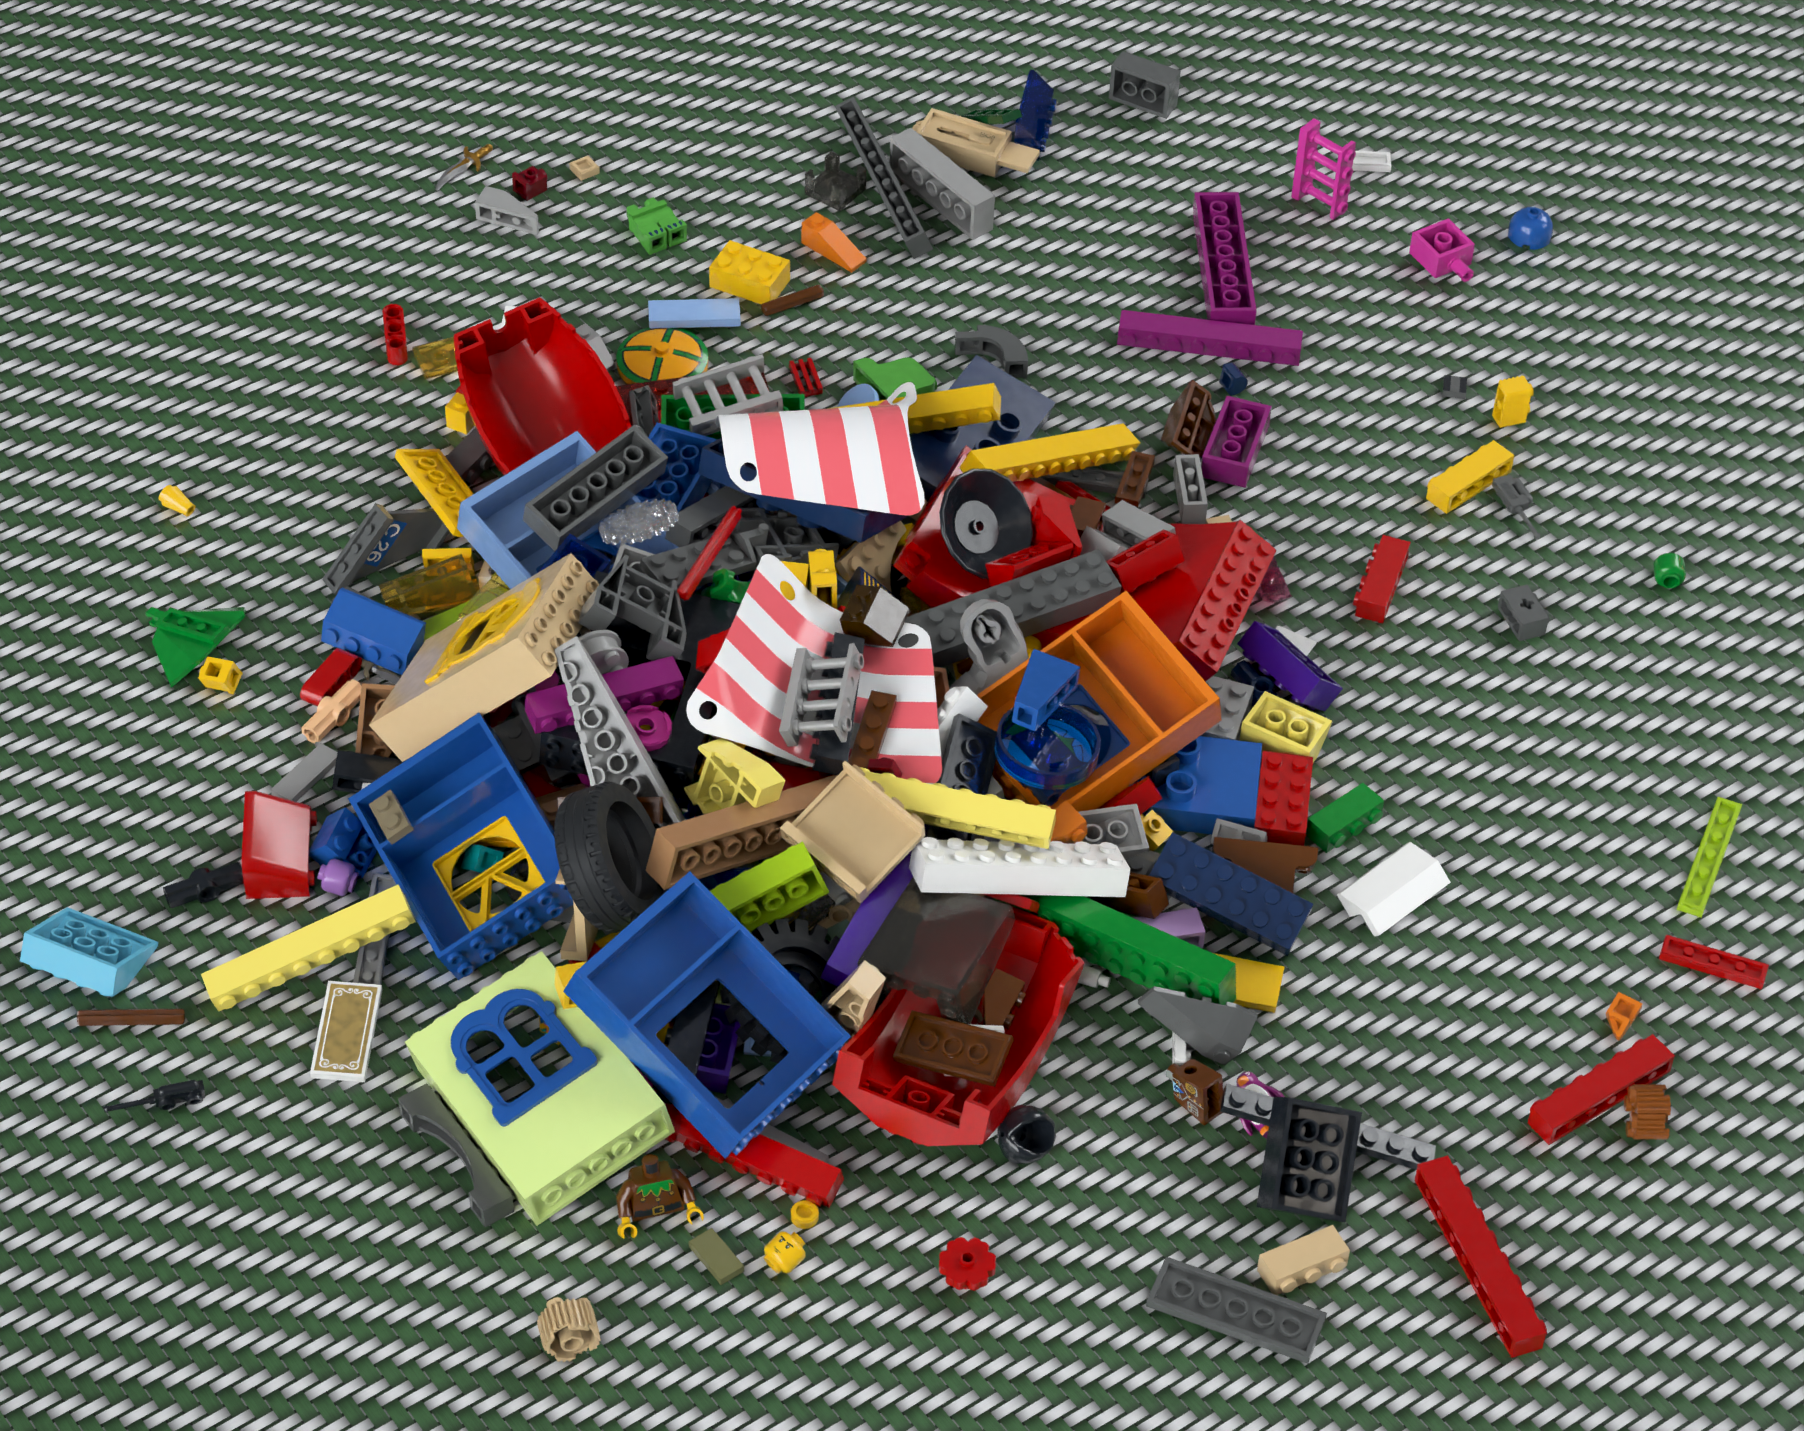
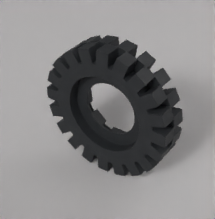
M787 918L774 920L770 925L766 922L758 926L751 933L782 966L797 965L808 970L821 987L822 1002L837 988V986L821 978L829 958L840 941L838 936H835L830 942L826 940L825 937L828 929L816 924L811 930H808V921L795 919L789 925ZM724 986L720 990L721 1003L730 1004L729 1008L724 1012L729 1024L739 1022L741 1025L735 1031L736 1035L743 1043L751 1037L755 1041L751 1047L752 1051L761 1057L767 1051L772 1052L770 1061L779 1063L788 1055V1051Z

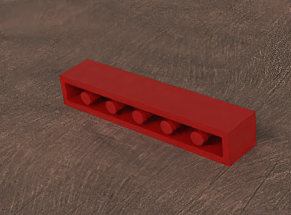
M1653 1034L1644 1040L1639 1039L1624 1052H1617L1606 1063L1597 1064L1591 1072L1584 1076H1577L1571 1084L1564 1088H1557L1551 1096L1544 1100L1539 1099L1534 1102L1530 1107L1528 1124L1548 1145H1551L1623 1101L1624 1096L1628 1095L1629 1086L1633 1084L1649 1085L1669 1073L1675 1055Z

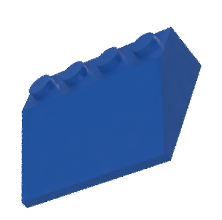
M656 423L648 438L668 456L666 470L663 475L635 496L661 524L666 525L670 516L700 501L710 487L713 480L698 474L702 447L717 439Z

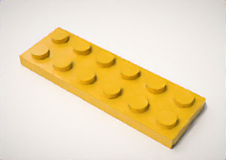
M397 449L395 454L396 460L452 535L464 537L457 529L460 502L473 495L467 484L440 449Z

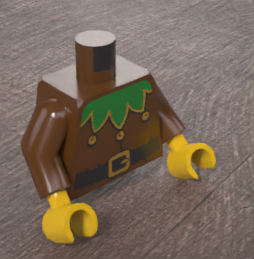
M653 1154L642 1158V1166L633 1167L629 1170L628 1179L624 1181L616 1195L618 1217L622 1219L617 1232L623 1239L625 1238L624 1230L627 1227L631 1228L632 1238H635L637 1235V1228L630 1223V1217L634 1222L684 1210V1205H687L686 1218L690 1224L693 1225L690 1219L692 1212H699L701 1220L703 1221L704 1219L702 1210L694 1203L696 1197L689 1179L678 1169H671L668 1161L659 1162L658 1157Z

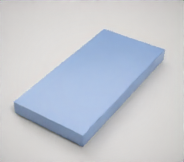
M739 298L648 301L650 329L741 326Z

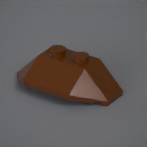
M1193 379L1188 383L1170 409L1161 440L1180 454H1199V458L1202 459L1217 420L1210 401L1212 400L1211 393Z

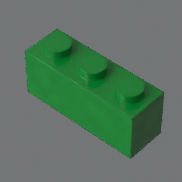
M1361 783L1310 816L1307 820L1306 836L1325 853L1334 848H1339L1347 839L1359 835L1364 828L1370 824L1377 823L1382 818L1384 800L1366 784Z

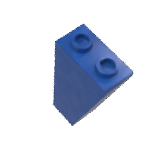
M1034 649L1015 699L1012 722L1036 731L1077 688L1080 666Z

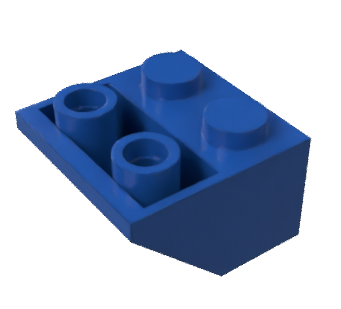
M345 807L326 817L309 849V856L320 866L322 864L327 865L333 858L351 863L355 866V872L359 873L358 878L361 879L364 877L377 849L360 819Z

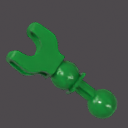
M723 568L713 573V583L711 586L697 591L696 594L741 604L751 581L742 582L733 579L735 572Z

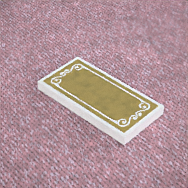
M328 981L310 1070L311 1078L365 1082L382 995V985Z

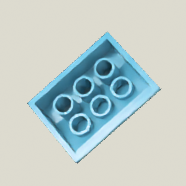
M67 907L24 933L20 961L30 965L33 969L47 971L57 978H65L75 982L80 987H88L98 991L103 996L113 997L127 988L156 950L158 942Z

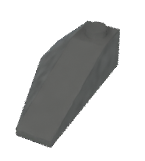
M1156 986L1152 987L1138 999V1004L1200 1054L1224 1066L1241 1053L1257 1019V1013L1236 1003L1226 1002L1225 1005L1211 1003V998L1202 997L1201 1000L1188 998L1184 992Z

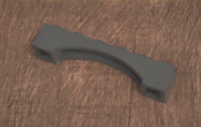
M426 1083L398 1098L400 1115L414 1133L422 1131L439 1139L462 1160L474 1185V1190L469 1192L470 1208L484 1227L514 1212L513 1200L515 1195L508 1184L504 1185L502 1183L500 1174L495 1166H489L484 1152L479 1146H474L467 1129H461L454 1112L451 1109L447 1110L445 1108L443 1099L438 1091L433 1092Z

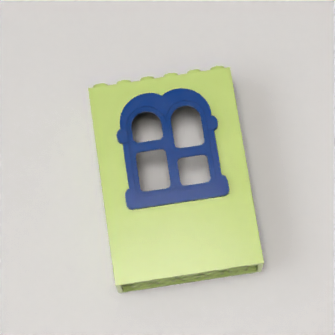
M542 951L527 958L524 963L512 971L506 972L491 985L483 987L479 993L467 1001L459 1003L456 1008L444 1016L438 1017L432 1024L414 1033L405 1041L418 1071L434 1091H438L444 1105L456 1115L460 1126L467 1129L472 1142L476 1147L479 1146L482 1149L488 1163L491 1166H495L501 1180L505 1185L508 1184L511 1187L515 1198L536 1226L675 1132L664 1102L631 1061L579 1007L563 1009L554 985L556 968ZM522 1005L532 1007L549 1027L547 1034L524 1048L517 1043L504 1025L505 1017ZM482 1031L494 1032L504 1043V1048L483 1063H475L466 1050L467 1042ZM555 1041H559L573 1057V1060L553 1075L545 1077L531 1061V1058ZM513 1057L522 1066L535 1085L513 1102L507 1103L487 1079L486 1074Z

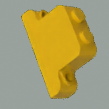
M825 549L808 551L809 591L829 606L837 609V575L834 551Z

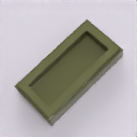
M713 1228L689 1241V1248L720 1285L744 1272V1265Z

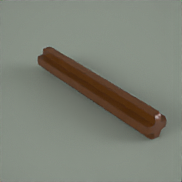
M182 1008L79 1010L77 1012V1024L79 1026L182 1025L185 1022V1011Z

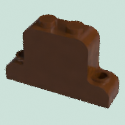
M1214 837L1212 852L1291 893L1294 890L1295 873L1309 874L1314 869L1318 857V847Z

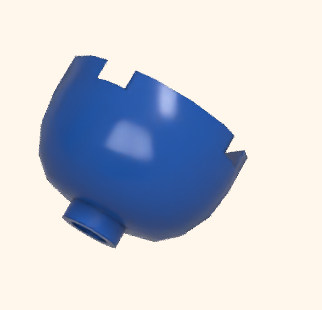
M1526 207L1518 210L1513 215L1508 230V237L1511 242L1519 247H1523V245L1530 246V249L1533 250L1543 248L1550 243L1553 234V222L1548 213L1536 207Z

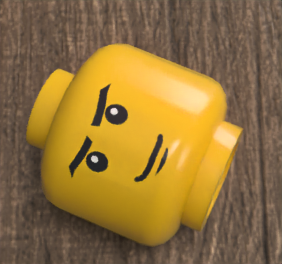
M781 1231L765 1245V1256L763 1259L776 1273H790L805 1259V1251L803 1249L805 1242L795 1232L790 1235L787 1232Z

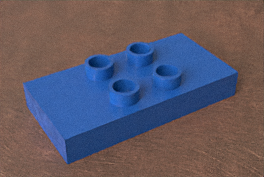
M1061 720L1076 728L1087 738L1093 750V762L1096 766L1099 765L1105 758L1111 744L1109 726ZM1199 736L1175 753L1180 759L1179 770L1170 773L1166 778V783L1157 788L1162 799L1142 814L1145 816L1153 810L1163 818L1171 830L1212 835L1217 818L1254 829L1262 743ZM1063 745L1057 746L1055 765L1063 750ZM1071 755L1063 773L1078 766L1083 767V765ZM1144 775L1143 777H1141L1139 780H1137V781L1134 782L1133 784H1135V783H1137V782H1139V781L1145 779V778H1146V775Z

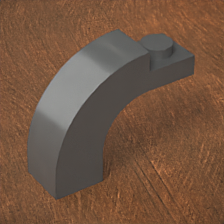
M977 325V331L955 332V355H988L998 360L1003 367V371L1015 378H1027V351L1023 343L1012 333L988 325Z

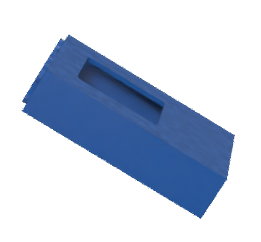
M690 871L573 974L563 991L725 1159L732 1152L738 1155L753 1137L756 1138L767 1127L766 1125L772 1119L775 1120L785 1110V1107L791 1102L793 1103L809 1085H812L827 1068H830L837 1061L839 1050L851 1037ZM716 980L720 981L788 1051V1055L760 1080L763 1086L758 1082L729 1109L725 1108L656 1036L665 1025Z

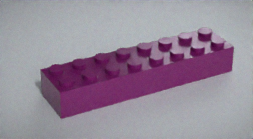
M1195 192L1193 219L1207 320L1255 325L1257 310L1239 192Z

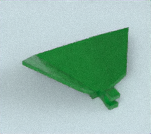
M151 607L145 613L147 617H152L149 625L157 627L152 644L171 688L198 666L243 620L246 614L245 607L181 611L170 607L166 612Z

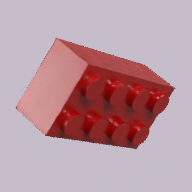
M1270 751L1262 752L1254 829L1267 832V842L1304 846L1313 757Z

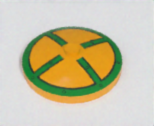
M648 327L632 333L620 344L616 354L617 370L623 381L634 389L649 385L653 394L669 395L673 394V382L681 378H688L707 372L708 350L698 336L685 329H650Z

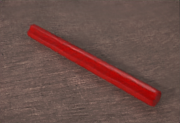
M735 506L729 508L677 589L680 599L682 598L686 601L691 597L741 519V508H736Z

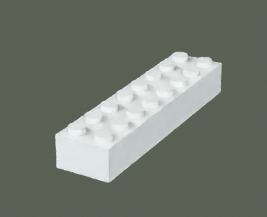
M925 837L912 849L909 869L920 891L932 893L1125 897L1130 875V867L1117 845L1109 842L1089 844L1079 841L1075 844L1051 841L1049 849L1006 840H1000L999 842L987 841L985 839L962 841L958 838L936 840L935 838Z

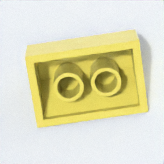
M1265 691L1243 720L1239 741L1262 743V752L1270 751L1313 757L1314 763L1332 725V720Z

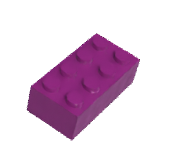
M1226 396L1202 456L1201 469L1203 478L1246 488L1269 428L1272 406Z

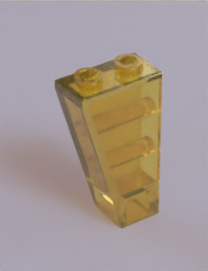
M462 554L379 585L386 606L407 615L451 609L478 597L477 593L481 592L477 579L471 578V576L475 575L471 562L465 563Z

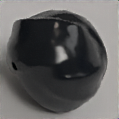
M1017 1105L1013 1107L998 1126L997 1136L1001 1152L1009 1161L1016 1164H1028L1042 1159L1052 1150L1056 1139L1054 1121L1038 1107L1030 1105Z

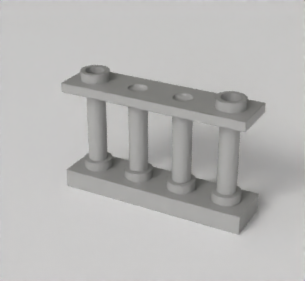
M762 354L673 382L675 400L684 397L693 415L692 418H689L690 432L707 436L721 431V428L716 426L717 415L783 411V399L780 391L769 392L761 375L764 372V357ZM752 376L760 396L748 400L738 380ZM729 383L738 403L725 407L716 387ZM707 390L716 410L702 414L694 394Z
M854 643L849 644L847 657L815 660L810 656L807 648H796L779 732L788 747L798 746L799 737L803 732L835 730L841 743L847 741L848 731H851L852 728L851 716L860 670L864 667L863 655L859 653ZM844 668L843 678L811 680L815 670ZM840 688L837 699L807 701L808 694L811 691ZM836 709L835 717L832 720L803 722L804 714L807 711Z

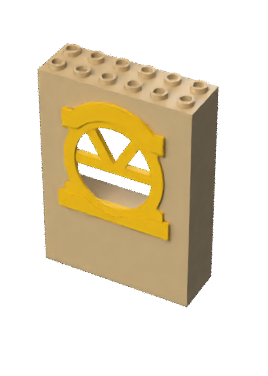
M570 553L428 638L369 726L403 762L477 713L483 716L551 677L558 666L554 649L576 637L583 626L579 624L582 606L600 584L587 572L583 564Z

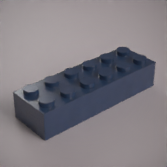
M1173 832L1149 875L1162 879L1167 895L1193 908H1197L1198 911L1286 956L1289 955L1313 907V903Z

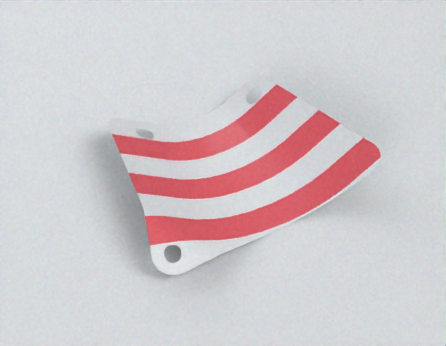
M912 382L902 384L890 397L877 406L717 415L716 426L721 428L729 476L739 488L749 493L904 516L917 514L924 505V491L912 452L907 414L909 406L917 400L915 385ZM906 392L903 400L895 404L892 403L900 393ZM744 463H752L756 467L757 475L754 480L745 481L742 479L740 468Z
M771 554L762 556L720 652L688 700L686 712L690 723L703 733L741 743L813 767V760L809 759L811 746L816 744V739L812 738L813 732H803L799 737L798 746L788 747L779 732L796 648H807L810 656L815 660L828 659V657L824 656L827 641L832 642L835 632L843 634L840 623L843 612L829 606L812 594L778 558ZM782 581L788 582L795 591L794 600L790 601L783 596L780 590V583ZM904 623L893 647L864 644V667L860 671L849 757L871 690L897 695V702L878 759L883 757L894 759L902 772L901 778L903 779L916 778L922 783L933 785L941 777L942 759L931 641L928 633L916 624ZM905 634H916L919 638L917 644L912 647L904 648L898 644L899 638ZM815 670L811 680L825 679V677L821 676L822 670ZM819 690L811 691L808 694L807 701L822 700V697H818ZM706 701H711L717 706V713L711 719H704L699 714L700 705ZM807 711L804 714L803 722L819 721V718L815 717L816 711Z

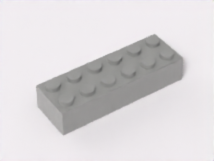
M912 128L890 137L889 165L897 179L972 240L993 230L995 195L991 191L986 189L976 179L966 173L963 168H960Z

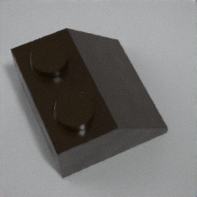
M857 584L840 618L843 634L864 638V644L893 647L910 610L881 587Z

